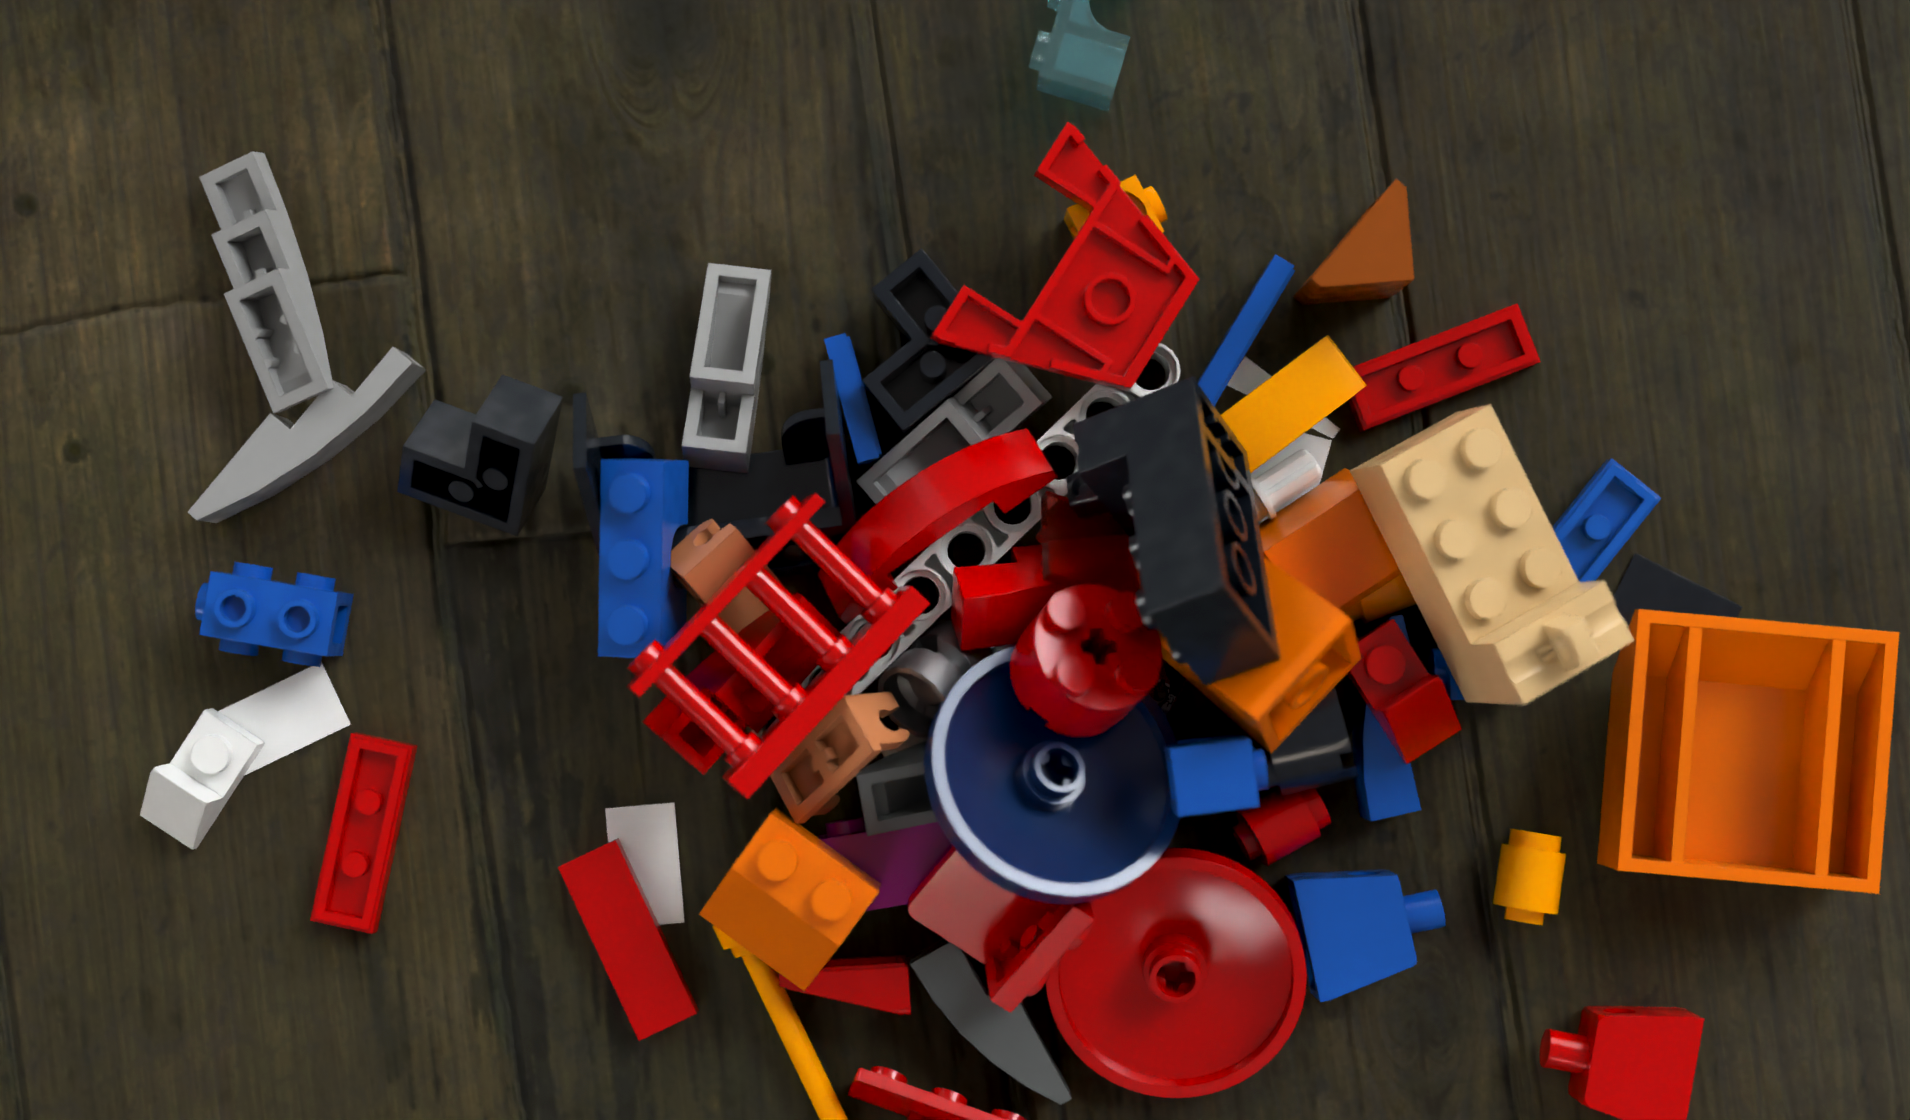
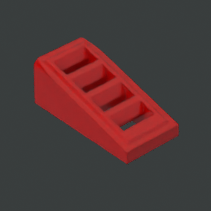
M906 955L829 959L805 991L778 973L779 987L787 988V990L899 1015H911L909 957H906Z

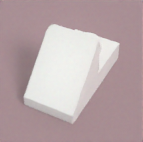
M205 709L172 761L168 764L156 766L151 771L140 816L190 849H197L265 742L215 709Z

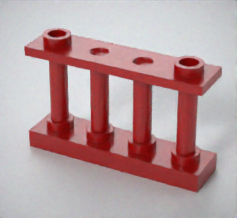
M817 493L807 496L802 502L794 495L787 499L765 523L774 532L664 647L654 639L627 667L635 675L626 686L628 690L635 696L640 697L654 684L727 753L724 760L731 767L722 778L741 796L747 799L930 605L912 585L901 586L895 593L888 586L881 590L809 520L825 503ZM790 539L863 608L860 615L867 622L850 640L843 634L836 637L764 568ZM744 587L752 592L818 656L815 663L822 670L805 688L798 682L791 686L718 616ZM698 635L708 642L773 704L770 712L777 718L759 737L753 731L745 734L672 665Z

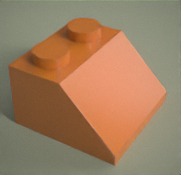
M776 807L730 868L699 915L805 991L877 896L881 883L803 826L795 824L792 818Z

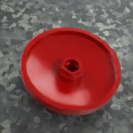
M1166 848L1161 857L1131 884L1114 894L1090 901L1095 920L1092 922L1088 936L1079 947L1074 950L1068 949L1051 968L1050 975L1046 981L1047 997L1057 1028L1072 1051L1088 1067L1110 1082L1137 1093L1162 1098H1189L1216 1093L1239 1084L1256 1074L1279 1053L1290 1038L1303 1009L1307 973L1302 942L1295 921L1285 903L1267 882L1250 869L1224 856L1191 848Z

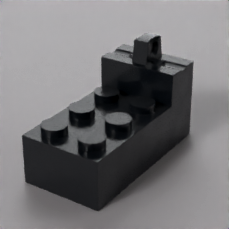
M1193 376L1073 424L1074 440L1078 444V455L1076 457L1078 471L1067 476L1066 479L1069 506L1080 519L1109 512L1130 537L1129 547L1131 555L1141 573L1142 589L1136 591L1138 611L1147 628L1150 630L1157 628L1167 640L1175 661L1179 665L1187 664L1200 681L1207 686L1280 660L1247 451Z

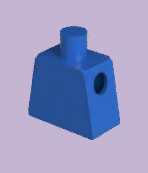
M1390 870L1309 872L1285 875L1294 919L1304 951L1310 991L1320 1003L1330 1001L1413 967L1417 964V956L1412 934L1442 928L1446 925L1442 901L1436 889L1403 896L1398 875Z

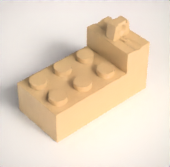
M1491 404L1458 411L1350 470L1466 702L1525 705L1634 641L1624 619L1617 610L1615 600L1605 580L1578 581Z

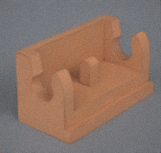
M709 519L696 527L671 550V572L699 606L702 607L755 550L732 524L729 523L720 530L717 523L713 519ZM765 565L764 568H765L779 583H781V582L778 580V578L774 575V573L770 570V568H769L767 565ZM744 587L718 616L738 634L743 628L769 609L752 592Z
M891 691L845 695L770 775L795 824L805 823L812 816L829 813L840 802V797L836 795L838 791L881 751L897 749L909 738L910 732L901 728L897 731L889 730L879 719V717L884 718L892 714L899 707Z

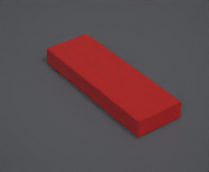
M1516 303L1353 366L1367 386L1351 397L1348 402L1358 428L1362 432L1528 368L1541 361L1519 305Z
M358 732L350 734L310 921L370 934L378 931L418 745Z
M619 838L560 865L558 869L638 1041L697 1014L699 1009Z

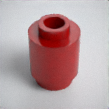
M1278 786L1259 797L1260 807L1235 810L1238 824L1231 827V832L1248 861L1258 857L1265 866H1269L1321 837L1320 830L1331 824V818L1316 789L1282 796Z

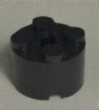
M1335 687L1272 754L1264 747L1258 748L1263 749L1265 755L1268 788L1279 786L1282 796L1359 777L1355 763L1342 766L1340 755L1352 752Z

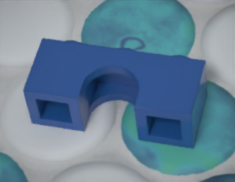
M601 459L598 656L636 658L654 639L664 647L686 624L687 590L685 588H676L670 566L674 534L680 525L688 524L689 460Z
M1221 731L1176 737L1178 744L1164 746L1172 812L1178 817L1260 807L1258 790L1268 789V772L1263 749L1256 750L1252 746L1251 738L1231 731Z

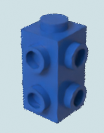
M234 561L232 573L210 571L209 582L203 583L199 589L195 605L196 619L201 620L199 635L220 638L218 649L220 651L258 656L260 645L283 649L281 661L315 667L321 666L322 656H343L354 594L334 591L336 578L297 572L295 584L271 580L273 568Z

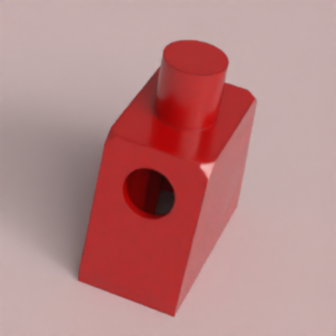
M1585 1006L1581 1012L1578 1034L1553 1029L1545 1030L1540 1045V1065L1545 1068L1571 1072L1568 1085L1569 1095L1582 1105L1618 1119L1687 1120L1705 1018L1679 1007Z

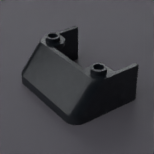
M833 359L820 361L824 408L800 411L785 421L781 429L783 450L751 454L748 474L689 467L688 524L680 525L677 528L671 550L696 527L709 519H713L720 527V530L729 523L739 530L752 548L756 550L774 532L765 523L792 495L802 502L807 496L817 493L825 501L809 520L835 545L857 522ZM584 392L573 394V471L599 556L601 459L657 458L653 447L642 438L632 435H615L599 438L587 394ZM792 539L766 564L776 577L819 572L821 569ZM672 574V579L676 588H684L683 585Z

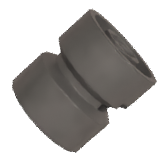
M943 619L932 624L913 643L911 648L904 652L883 673L878 681V693L891 691L899 704V707L892 714L888 715L890 719L901 729L908 730L910 734L916 737L927 738L930 725L942 700L971 667L993 654L991 648L961 651L951 620Z

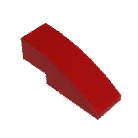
M1130 538L1012 547L1011 563L954 567L951 622L960 650L1003 646L1018 642L1022 633L1047 602L1058 592L1073 586L1095 584L1107 586L1120 592L1129 591L1135 593L1137 566L1131 555L1129 547Z
M795 593L793 595L836 637L841 635L801 594ZM770 610L738 633L791 686L796 682L801 685L817 666L815 662L818 656ZM716 650L686 676L694 686L742 731L748 727L758 734L774 715L770 712L773 704ZM667 696L642 721L702 775H705L725 752Z

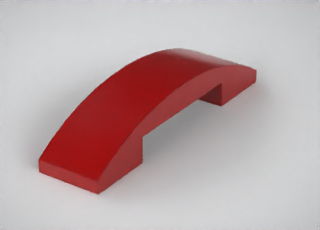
M1027 428L998 435L957 451L905 481L857 521L836 546L881 590L888 586L894 591L898 586L890 572L994 501L1005 514L1058 476ZM821 568L818 576L839 618L846 624L861 614L863 608Z

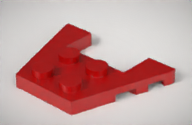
M1067 122L1034 176L1088 210L1090 213L1022 321L963 285L933 332L931 339L940 344L1129 391L1200 279L1148 215L1144 216L1120 187L1121 181L1107 164L1103 166L1084 142L1086 138L1077 127Z

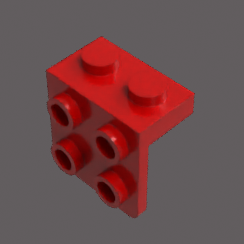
M954 847L948 851L910 895L907 902L909 915L913 919L985 965L990 1000L1010 1013L1026 996H1033L1041 990L1054 964L1068 949L1074 950L1084 942L1091 930L1092 922L1095 920L1090 901L1075 904H1052L1021 897L999 887L970 866Z

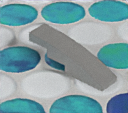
M252 151L199 178L221 228L220 231L211 236L234 288L224 293V296L273 413H280L329 391L334 386L323 330L308 273L286 207L265 153Z
M392 347L355 392L348 386L332 380L334 388L318 395L295 424L288 418L270 413L187 513L197 521L218 523L275 496L331 460L377 422L426 369L405 352Z

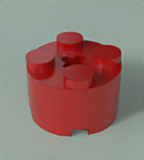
M1095 584L1073 586L1055 594L1022 633L1012 651L1010 659L1012 685L1018 700L1026 710L1029 711L1032 708L1039 716L1048 721L1045 726L1054 732L1070 737L1099 735L1118 723L1156 685L1162 664L1161 642L1157 630H1150L1144 624L1137 608L1135 593L1129 591L1120 592L1107 586Z

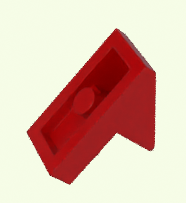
M1394 619L1387 620L1357 640L1361 659L1347 674L1405 764L1415 760L1462 729L1439 675H1431L1427 672Z

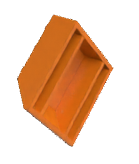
M1635 609L1628 627L1634 641L1621 648L1612 672L1597 863L1617 871L1879 894L1899 632Z

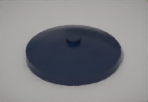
M1015 646L998 651L971 667L956 682L942 700L930 725L925 745V781L931 806L939 825L949 842L970 866L989 881L1018 896L1052 904H1075L1101 899L1114 894L1131 884L1161 857L1178 827L1180 817L1172 812L1164 746L1178 744L1174 731L1158 703L1148 692L1127 715L1104 733L1091 737H1070L1058 734L1046 727L1045 724L1048 721L1039 716L1032 708L1027 711L1015 694L1010 677V659Z

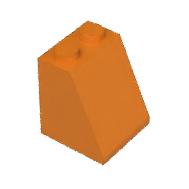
M1264 558L1280 660L1205 686L1187 664L1179 665L1175 661L1167 640L1157 628L1156 630L1161 642L1162 658L1272 754L1361 659V654L1352 620L1347 615Z

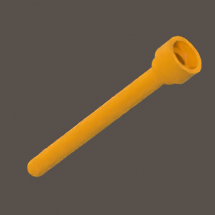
M713 925L712 927L723 950L730 948L734 958L742 957L819 1119L848 1120L786 989L779 987L777 971Z

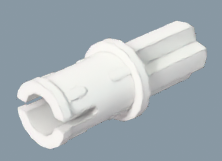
M1306 449L1297 451L1255 479L1251 476L1258 521L1266 516L1272 520L1277 516L1275 509L1321 480V469L1317 461Z

